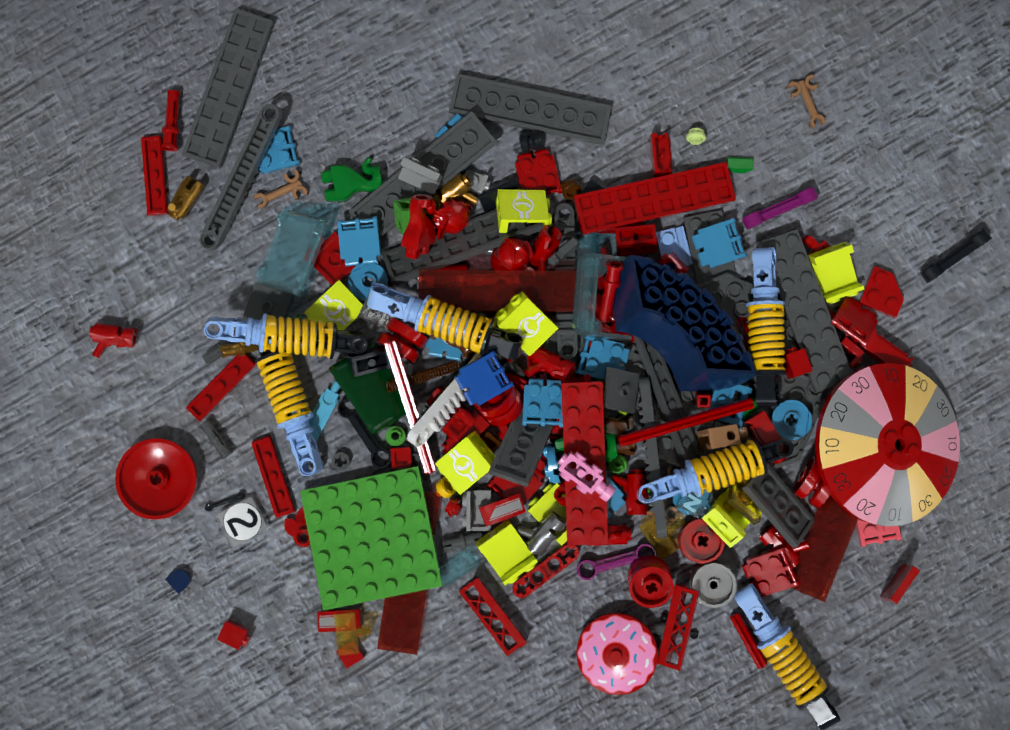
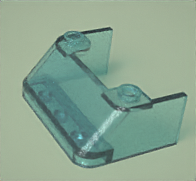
M585 253L579 256L576 268L572 328L578 335L618 341L631 340L630 335L602 333V324L595 318L598 277H602L606 273L607 261L623 263L627 257Z

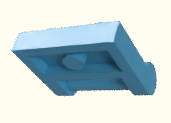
M739 384L730 388L716 390L713 393L709 410L731 404L735 391L741 393L739 401L748 399L753 389ZM744 412L735 414L734 418L727 416L715 421L730 425L737 424L738 428H742Z

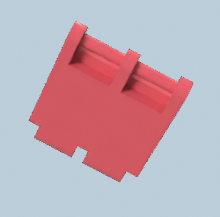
M855 518L861 547L876 542L882 544L883 541L901 540L899 526L873 525ZM895 534L892 536L883 537V535ZM877 537L876 539L865 540L866 538Z

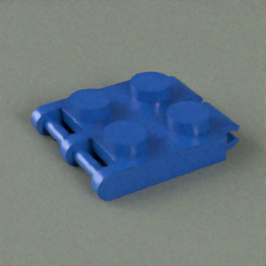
M491 350L458 369L460 373L454 376L461 390L469 388L463 394L470 406L475 403L480 406L514 386L513 382L509 381L506 376L504 366H501L497 360L495 350ZM491 357H492L494 363H495L496 366H497L496 369H495L493 363H492L491 360H490ZM499 373H501L506 384L503 383L501 377L499 376Z

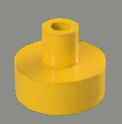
M442 477L436 483L437 496L450 498L456 493L446 477Z

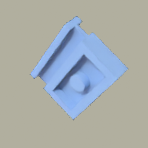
M683 226L656 232L660 257L665 253L669 255L673 251L686 266L693 265ZM672 262L666 263V265H669V266H670V269H672V270L676 269V266H675L674 263H672Z

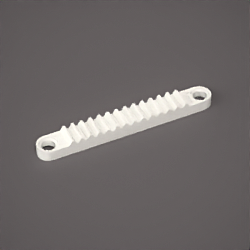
M476 353V355L470 360V362L481 357V355ZM495 355L497 359H502L500 355ZM491 357V358H490L491 362L493 363V365L496 366V364L494 363V361H493V359H492V357ZM454 379L413 426L407 440L414 446L420 447L434 431L439 432V426L445 425L444 420L450 419L449 414L455 413L454 408H460L459 402L466 401L463 392L469 388L461 390Z

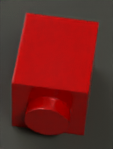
M797 347L785 351L786 355L780 357L786 361L783 367L786 368L788 379L813 371L805 348L798 350Z
M228 619L225 621L217 640L240 650L243 646L246 647L251 639L249 635L251 629Z

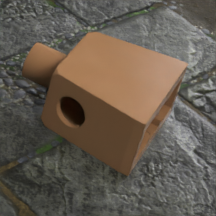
M737 424L696 431L700 451L738 445L741 443L740 440L748 439L747 428H738Z

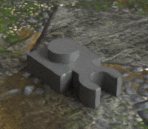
M574 237L570 241L568 239L563 241L559 246L558 252L548 259V264L553 269L579 248V242Z

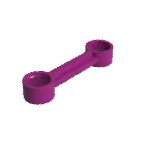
M811 187L761 211L749 214L742 218L746 230H749L794 208L806 205L818 199L819 196L815 188Z
M643 543L638 545L634 551L594 562L585 559L578 563L577 574L583 580H591L597 573L632 564L639 558L638 552L643 546L651 549L652 556H656V552L651 545ZM591 563L594 566L593 574L589 577L582 576L579 571L581 564Z

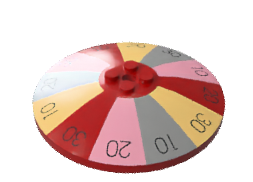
M883 363L858 369L840 381L823 405L815 435L818 469L832 498L853 517L879 526H900L912 523L930 513L942 501L954 480L960 455L959 429L954 411L942 390L929 377L914 368L901 364ZM897 439L901 442V447L899 450H897L895 447V442Z

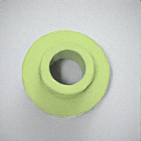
M692 128L688 131L686 140L693 145H699L706 140V135L703 129Z

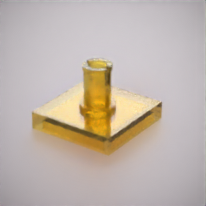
M743 478L740 483L735 480L734 485L729 484L727 500L723 503L724 509L728 510V513L737 510L753 525L760 523L762 511L742 489L747 480Z

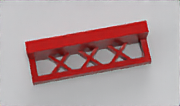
M476 577L459 590V593L507 656L527 643L479 577ZM474 586L479 592L478 600L469 599L465 591ZM472 602H478L477 608ZM480 603L488 604L491 608L490 616L481 615L479 612ZM484 618L490 619V620H489V624L487 623V621H486ZM492 619L500 620L503 624L502 632L493 631L491 628ZM496 634L502 635L501 640ZM504 635L512 636L517 644L508 650L503 644Z
M684 583L676 584L674 587L657 664L678 671L682 670L700 593L698 590L688 588L689 585ZM687 593L693 594L692 603L685 606ZM684 611L688 620L686 624L681 626L680 620ZM679 630L683 636V641L681 644L676 645L675 642ZM673 650H675L679 657L677 664L671 663Z

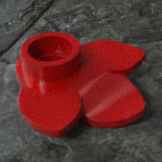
M302 507L297 512L295 519H285L284 528L287 534L294 537V541L298 546L307 547L310 545ZM302 533L307 534L308 538L306 541L301 540Z

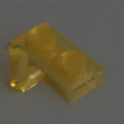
M654 516L641 524L639 528L659 557L664 559L680 548L671 534L684 525V520L678 518L667 527V538L657 539Z
M355 612L334 614L338 656L358 654V636L369 635L372 631V626L368 624L363 628H357Z

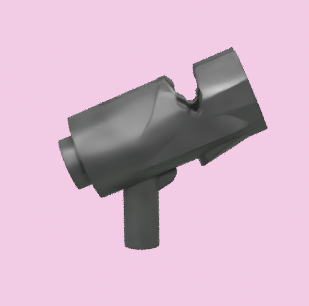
M551 512L540 522L541 525L539 527H535L532 530L519 526L517 533L529 537L527 548L534 555H542L558 536L555 530L560 532L566 526V520L558 513Z

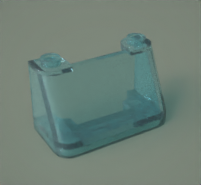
M284 209L283 212L280 211L278 214V226L263 266L257 270L256 278H258L259 284L305 300L308 292L305 289L310 282L311 271L320 247L325 241L323 236L329 235L332 226L327 220Z

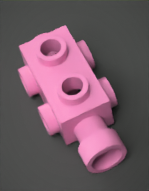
M572 451L568 455L564 453L557 462L560 464L558 466V470L561 471L559 475L568 482L573 480L577 483L576 488L582 493L586 494L589 492L592 494L596 491L600 494L599 497L607 502L616 488L602 481L604 479V476L601 474L603 470L595 464L590 466L585 462L586 458L577 451L575 454ZM573 461L577 465L575 468H570L569 463ZM591 474L593 478L588 481L585 479V476Z

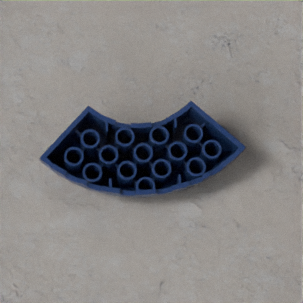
M629 255L622 263L624 270L621 271L619 279L621 285L616 290L613 304L616 331L634 335L655 348L671 368L679 391L707 392L722 390L742 384L756 375L750 352L746 351L742 342L744 340L742 334L737 333L732 325L734 321L726 310H721L715 303L717 300L705 288L700 289L693 283L694 280L682 272L677 273L670 269L669 265H660L653 262V259Z

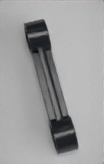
M983 229L941 260L921 272V276L926 283L931 282L974 250L990 241L992 237L986 229Z
M349 399L341 400L338 404V413L350 421L371 453L372 464L381 469L388 467L391 463L390 452L381 448L356 410L351 416H346L341 412L342 404L348 402ZM379 451L388 454L389 461L386 465L379 466L376 464L374 457Z

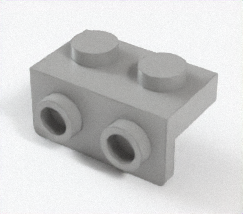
M403 157L400 164L403 168L398 178L434 195L442 180L441 174L438 173L439 169L430 165L426 168L420 165L421 161L410 157L409 160Z
M466 490V494H463L462 505L466 507V515L462 516V526L466 527V531H491V525L485 526L478 508L491 503V490Z

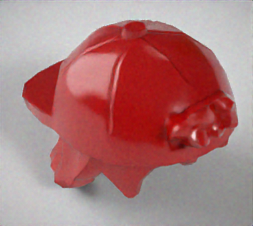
M450 199V202H443V207L435 210L434 217L431 220L434 228L438 230L437 239L441 240L447 233L458 234L463 231L469 224L472 205L468 204V202Z

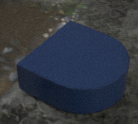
M178 569L173 571L165 580L180 594L189 586L191 577L186 570Z

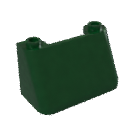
M371 342L367 344V349L378 347L379 344L376 343L374 345V343ZM347 357L329 367L330 372L373 435L380 434L406 416L399 390L391 391L390 393L387 391V381L390 382V380L393 381L395 379L389 368L353 377Z

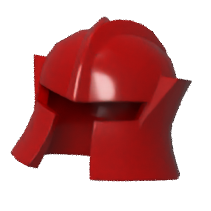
M506 238L499 248L493 250L490 259L491 266L495 272L503 277H516L527 269L529 260L533 258L532 248L528 241Z

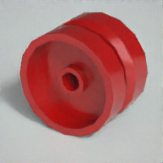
M390 317L386 327L395 336L382 332L377 342L385 346L384 343L386 341L395 340L401 358H405L415 364L420 354L411 347V344L418 348H424L429 339L401 321Z
M499 374V376L501 377L503 383L506 384V382H505V380L503 379L502 375ZM514 385L480 406L477 403L474 406L488 423L494 426H504L513 422L521 414L524 399Z
M813 456L800 473L792 493L801 499L808 496L809 504L820 508L828 499L830 493L821 478L816 456Z
M702 518L686 522L680 528L677 536L678 547L681 553L687 559L700 564L716 560L723 552L725 542ZM698 537L703 538L704 541L702 544H698Z
M648 555L638 558L631 564L628 569L627 579L630 595L633 600L647 608L660 607L668 602L673 595L674 583L670 567L665 560L657 556Z

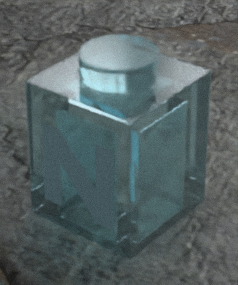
M694 492L687 493L685 497L681 496L675 507L699 519L700 516L703 517L709 508L707 503L709 501L702 497H697Z

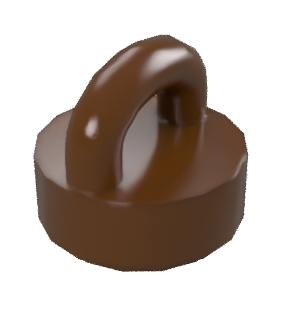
M576 180L563 181L560 184L561 192L566 199L571 200L574 195H579L582 192V188Z

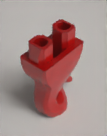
M419 194L411 197L409 203L410 220L401 241V246L406 247L405 257L417 259L419 254H428L430 245L435 243L436 233L434 225L423 210L425 208L427 213H435L436 202L432 196Z

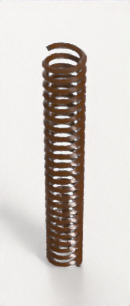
M454 360L436 367L434 366L433 368L431 367V369L428 368V370L425 369V371L422 370L407 376L410 387L411 385L414 386V384L417 385V383L420 384V382L437 378V376L440 377L452 372L454 373V371L457 372L460 369V365ZM395 379L393 381L390 380V382L387 381L386 388L389 393L399 390Z

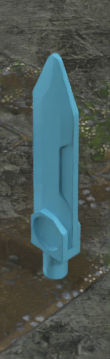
M334 381L330 389L326 388L325 392L322 393L312 412L314 417L309 419L310 427H313L314 430L312 434L316 442L340 396L337 393L340 385L336 381Z

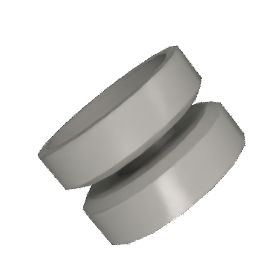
M715 561L699 564L694 567L688 583L689 588L700 591L698 602L711 608L723 607L728 604L734 597L737 587L735 576L731 570ZM712 581H715L716 584H714L712 588H710V583Z

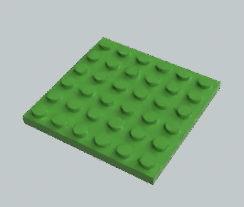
M419 466L300 491L323 611L443 586Z

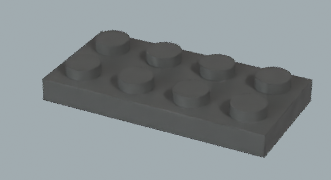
M722 210L684 217L683 222L696 283L699 284L726 273L736 277L733 261L709 269L708 265L702 267L697 254L703 252V248L696 250L692 240V236L697 235V230L724 222ZM724 278L722 282L725 285H729L733 280ZM714 283L708 284L703 287L706 289H710L713 287Z
M522 409L521 414L510 423L489 469V474L528 487L555 425H545L544 427L541 424H527V426L522 425ZM527 418V420H541V418ZM545 419L546 421H557V419Z
M767 464L768 474L755 478L750 476V479L746 481L742 489L792 548L798 547L815 522V519L770 465Z

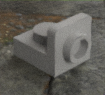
M468 169L466 170L465 174L472 182L470 185L471 190L468 192L479 196L489 190L491 181H488L489 175H481Z

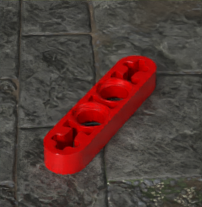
M565 544L513 584L514 595L518 598H525L574 562L579 556L578 548L575 545ZM567 547L570 549L574 548L573 554L575 556L573 558L567 556L564 559L567 563L563 565L562 560L557 554L561 553V556L566 554L565 549ZM551 559L559 561L560 566L557 570L549 569L548 562ZM535 571L543 573V580L541 582H534L532 580V574ZM528 577L530 583L535 587L531 589L529 585L525 588L526 593H517V585L519 583L521 585L526 584L527 581L524 579Z

